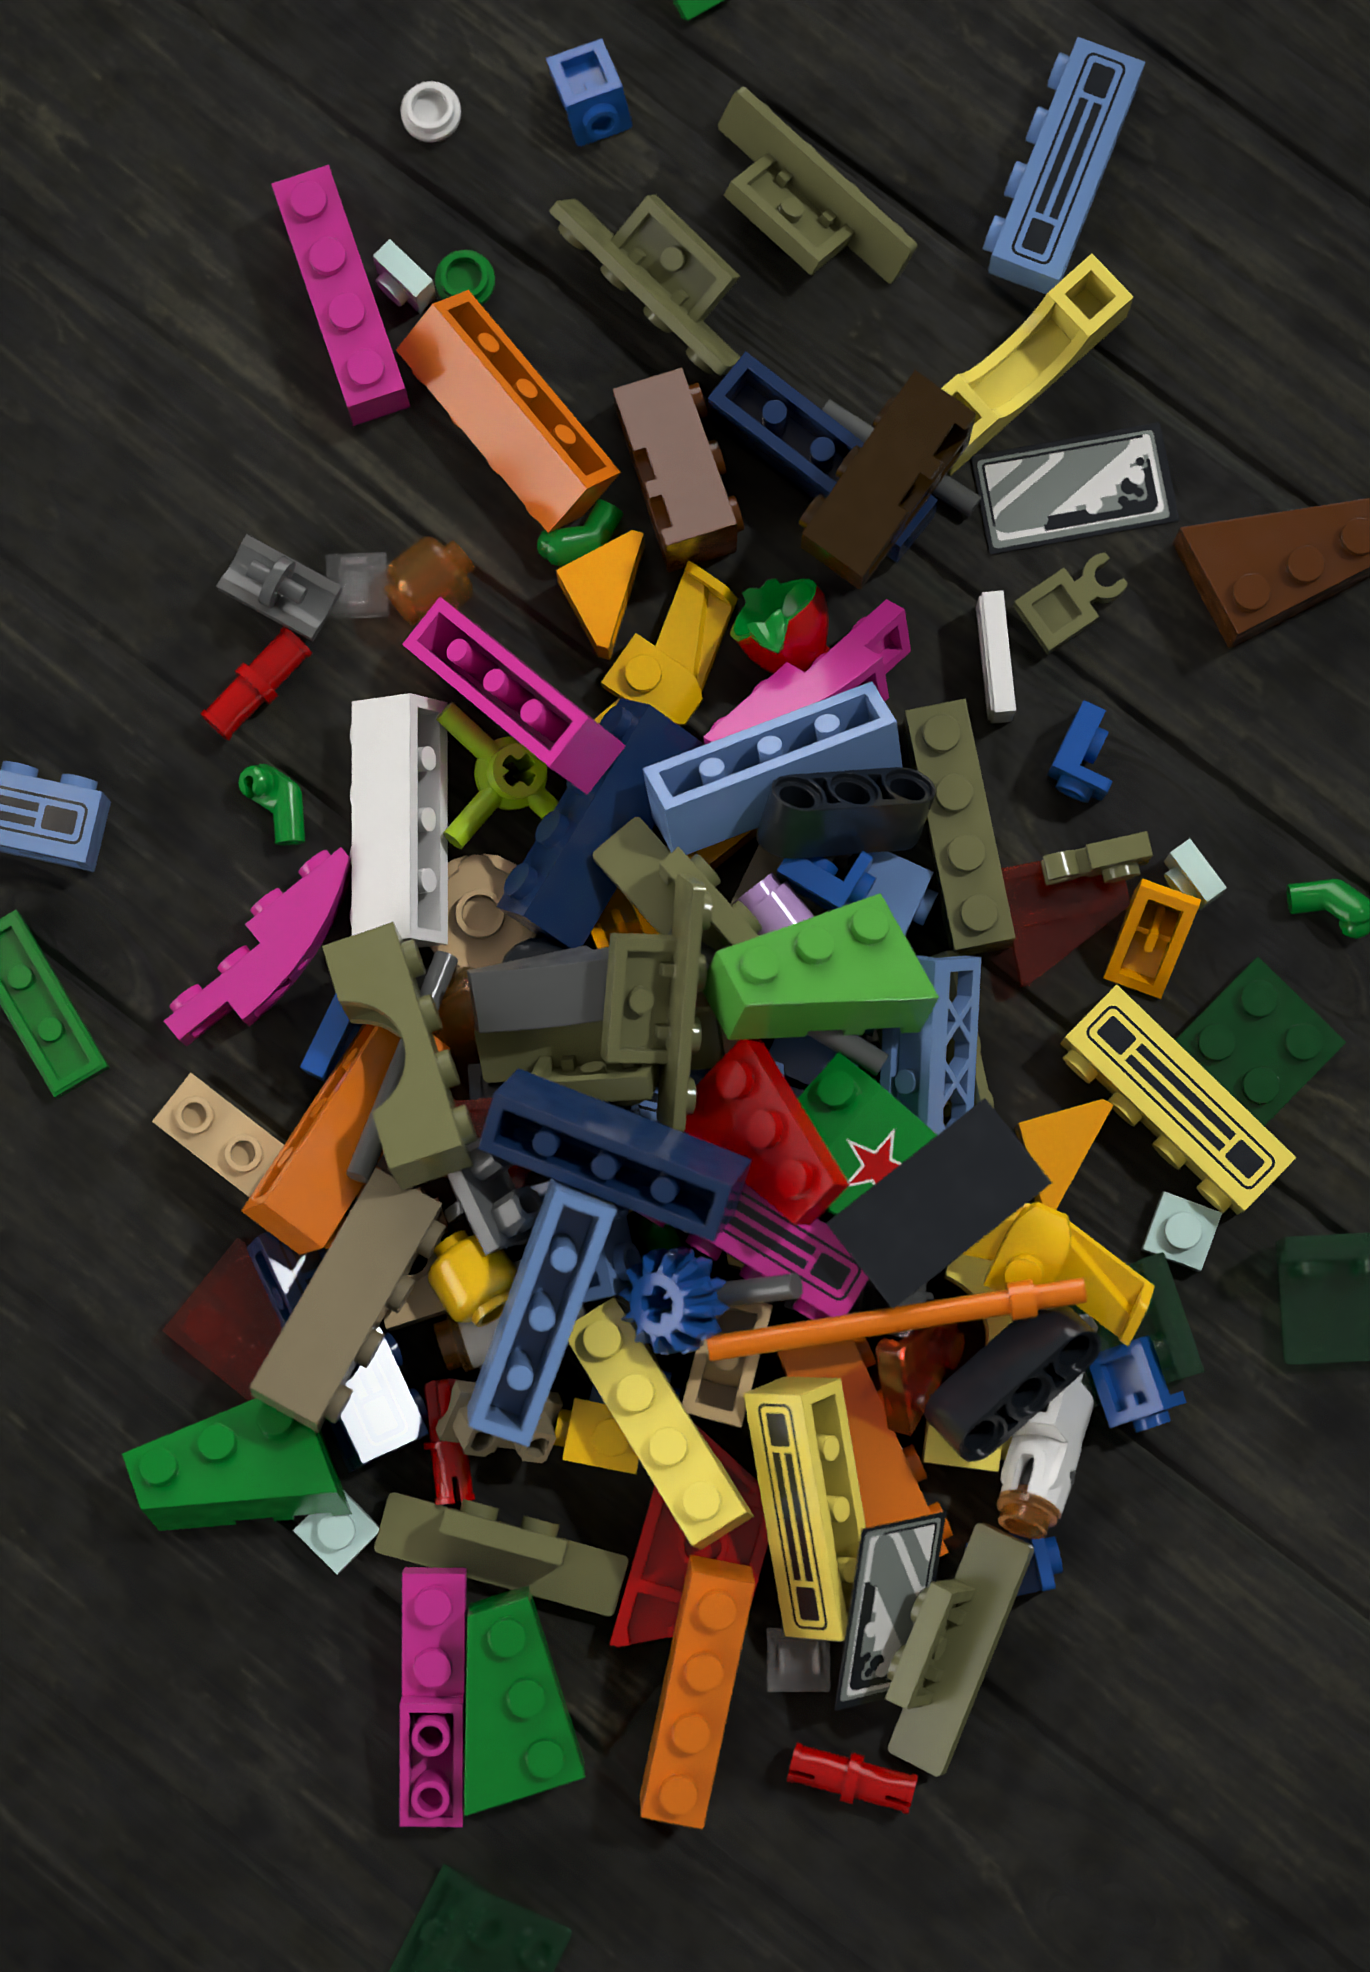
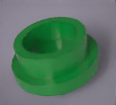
M471 250L455 251L447 255L437 267L435 274L436 290L442 300L469 290L478 302L484 305L492 296L495 288L494 270L490 262L480 253Z

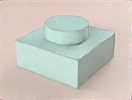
M390 239L373 255L377 273L380 275L375 282L386 296L401 307L407 301L421 313L437 297L433 280Z
M1188 839L1171 851L1164 861L1169 868V871L1164 876L1171 889L1201 899L1199 910H1202L1220 897L1227 888L1191 839Z
M1163 1191L1141 1251L1200 1272L1222 1213Z
M345 1491L344 1493L352 1515L333 1516L331 1513L309 1514L293 1530L336 1574H339L378 1535L380 1528Z

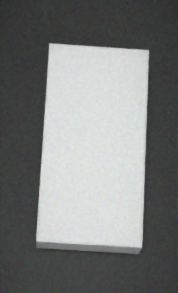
M1004 591L982 592L977 602L976 614L987 718L991 720V724L1012 722L1016 712Z

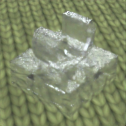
M386 552L326 555V578L341 585L343 588L341 595L328 616L329 619L390 617L388 556Z
M767 1627V1691H830V1640L786 1637L783 1627Z

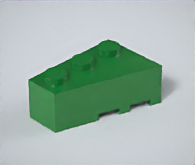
M257 1398L122 1453L140 1508L159 1531L236 1525L237 1520L273 1518L274 1521L294 1520L295 1515L331 1513L333 1516L352 1515L321 1428L319 1432H316Z
M529 1585L469 1603L464 1816L585 1778L583 1755Z

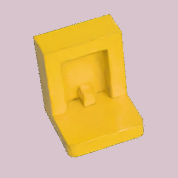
M574 1398L572 1410L561 1408L555 1430L556 1440L553 1445L565 1447L562 1460L636 1474L639 1458L606 1404Z

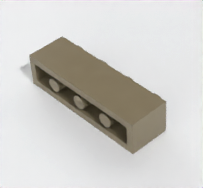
M375 1168L250 1386L253 1397L316 1432H319L326 1419L333 1423L338 1421L354 1391L345 1386L357 1364L367 1368L372 1362L385 1337L384 1334L377 1331L378 1326L388 1309L397 1314L402 1309L416 1280L407 1275L419 1254L427 1259L432 1256L435 1247L439 1244L447 1226L438 1222L442 1216V1203L412 1187L401 1190L394 1177Z

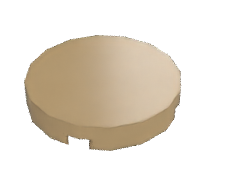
M483 854L468 857L466 855L453 859L448 863V945L429 947L434 953L436 951H444L455 956L458 959L455 970L462 974H467V970L502 963L505 954L515 944L529 938L538 937L534 932L496 907L504 894V884L508 875L517 866L498 855Z

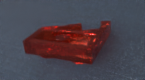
M1043 860L1001 868L1016 937L1012 944V950L1020 987L1032 984L1129 908L1131 904L1126 880L1104 883L1103 875L1089 878L1083 876L1063 883L1046 886L1040 863Z
M237 1238L162 1331L244 1398L251 1401L255 1397L251 1394L250 1386L283 1328L246 1249L248 1245Z
M957 1323L899 1332V1336L905 1338L900 1342L885 1338L879 1342L876 1347V1355L888 1430L911 1436L923 1413L925 1414V1406L929 1397L940 1386L947 1370L955 1369L959 1364L964 1350V1335L958 1331Z

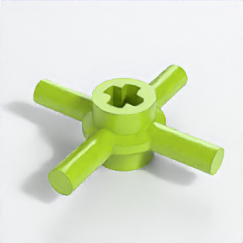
M453 702L447 705L437 716L436 720L477 758L474 776L479 792L443 832V835L451 844L462 849L497 808L518 810L528 806L541 819L555 809L559 801L545 789L547 782L546 764L513 736L493 740ZM513 762L519 770L513 777L519 780V782L509 785L503 778L509 770L502 765Z

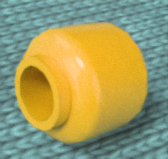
M464 1230L450 1235L434 1249L437 1259L428 1271L429 1285L454 1321L460 1323L474 1322L476 1327L485 1326L500 1318L518 1269L504 1249L485 1255L476 1235L469 1237Z

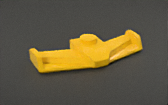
M688 561L656 646L635 633L601 681L602 687L618 697V699L594 720L600 724L604 715L623 698L650 704L677 725L684 727L703 701L702 691L738 600L732 591L705 570Z
M1039 1202L1033 1204L1026 1203L962 1254L992 1260L985 1275L983 1285L995 1291L1006 1290V1283L1032 1279L1033 1285L1083 1277L1087 1303L1075 1305L1119 1337V1341L1127 1347L1130 1345L1147 1311L1155 1287L1071 1223L1068 1215Z

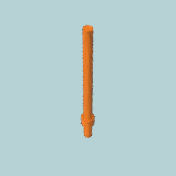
M1083 1277L1033 1285L1032 1279L1006 1283V1290L897 1306L894 1309L891 1307L719 1334L706 1339L711 1362L1010 1315L1012 1321L1038 1317V1310L1087 1303V1295Z

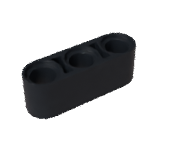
M904 767L780 776L773 781L756 838L764 850L772 855L787 859L861 854L862 851L875 853L911 849L918 844L936 789L934 783L926 775L917 770Z
M1069 1305L1038 1310V1317L1014 1320L933 1392L925 1406V1417L962 1459L967 1462H977L985 1459L1092 1365L1101 1349L1102 1342L1100 1336Z

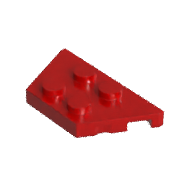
M696 1424L695 1426L722 1463L754 1517L700 1550L691 1545L655 1486L610 1645L622 1647L673 1637L690 1555L751 1566L755 1582L752 1595L753 1600L768 1547V1534L758 1481Z

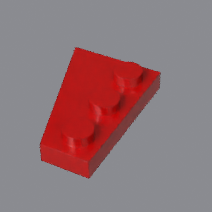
M740 1039L696 1085L695 1110L692 1115H686L685 1132L688 1135L752 1159L745 1183L794 1225H811L850 1186L761 1039Z

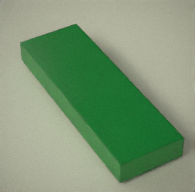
M14 910L0 919V1005L54 1098L59 1099L110 1069L20 912Z

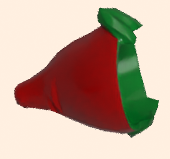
M777 578L768 579L761 588L751 587L742 592L746 604L738 614L731 628L730 635L746 655L761 668L774 674L788 662L806 672L817 657L830 650L826 645L829 629L828 606L824 593L814 581L798 579L782 584Z

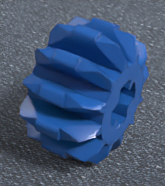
M683 1246L670 1250L661 1248L648 1252V1255L643 1256V1262L636 1263L626 1270L632 1285L625 1287L618 1294L630 1302L631 1309L621 1320L629 1323L636 1322L638 1325L634 1342L652 1343L654 1352L663 1355L676 1352L685 1354L699 1350L700 1346H704V1340L721 1332L715 1316L723 1315L730 1307L717 1299V1291L727 1281L719 1278H710L713 1260L706 1259L705 1257L695 1258L693 1248L688 1249Z

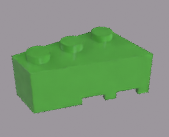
M881 893L716 951L707 971L706 984L702 991L728 1040L806 1037L808 1031L843 1030L844 1035H863L866 1029L900 1028L901 1033H919L939 999L937 992Z

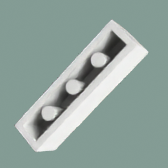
M411 693L352 701V726L350 729V741L352 744V786L350 789L352 805V846L350 849L352 907L350 910V923L352 926V936L394 922L404 942L414 939L417 947L448 945V840L443 835V832L448 828L447 730L436 720L437 716L447 706V702Z

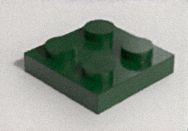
M1258 956L1175 1040L1263 1126L1346 1043Z

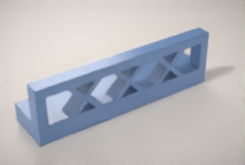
M916 955L939 999L919 1033H901L900 1028H883L882 1051L889 1054L881 1068L880 1085L937 1135L974 1107L981 957L955 956L934 958ZM950 972H958L957 996L951 1003L949 999ZM953 1037L955 1041L954 1057L948 1065L946 1062V1049L948 1042ZM948 1099H950L952 1102L951 1119L945 1127L943 1124V1109Z

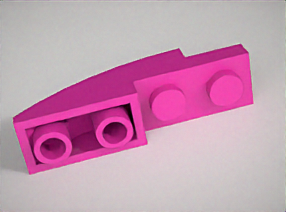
M886 599L868 616L858 620L852 630L833 648L817 657L806 672L786 662L772 676L761 681L752 693L733 711L714 723L710 731L704 736L705 745L871 681L885 702L889 699L885 674L911 652L905 609Z
M342 847L332 855L327 850L319 852L299 869L298 873L302 879L286 892L282 893L279 888H276L255 903L250 910L254 917L245 925L260 944L251 951L246 945L238 948L220 963L218 970L222 974L204 989L199 984L191 986L170 1004L169 1007L174 1013L165 1019L164 1022L184 1045L188 1046L233 1009L250 1027L274 1006L300 977L330 931L348 889L352 875V865L350 857Z
M404 1567L402 1572L400 1826L463 1827L468 1626L467 1568Z

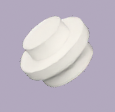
M430 81L420 83L407 92L402 101L401 116L405 128L413 137L425 142H437L449 137L456 130L461 118V108L459 100L452 89L442 83Z

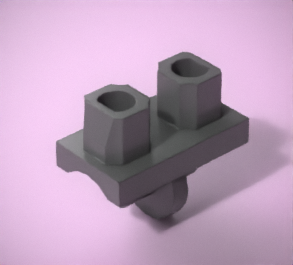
M247 534L241 542L233 562L216 586L224 594L314 642L343 591L341 585Z
M478 1138L477 1141L467 1144L474 1166L447 1174L450 1180L449 1184L458 1202L448 1207L443 1214L450 1225L467 1220L473 1234L477 1236L485 1255H489L513 1245L528 1243L542 1201L538 1192L529 1186L516 1189L508 1172V1169L515 1164L479 1150L481 1138Z

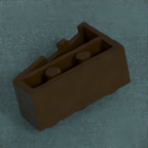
M914 370L897 397L892 396L880 410L872 424L874 430L863 446L860 448L858 445H855L842 461L835 474L840 479L826 498L819 494L801 517L799 525L805 528L802 533L801 548L861 590L969 445L976 413Z

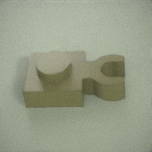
M1106 553L1093 556L1086 563L1078 580L1074 581L1064 567L1014 601V609L1047 655L1098 621L1099 615L1091 604L1094 602L1110 603L1117 600L1124 593L1128 585L1124 578L1110 587L1101 586L1095 579V572L1108 564L1110 558Z
M1145 831L1087 844L1085 848L1045 855L1040 863L1046 886L1063 883L1083 876L1089 878L1103 875L1104 883H1115L1141 875L1139 866L1146 865L1153 854L1148 833Z

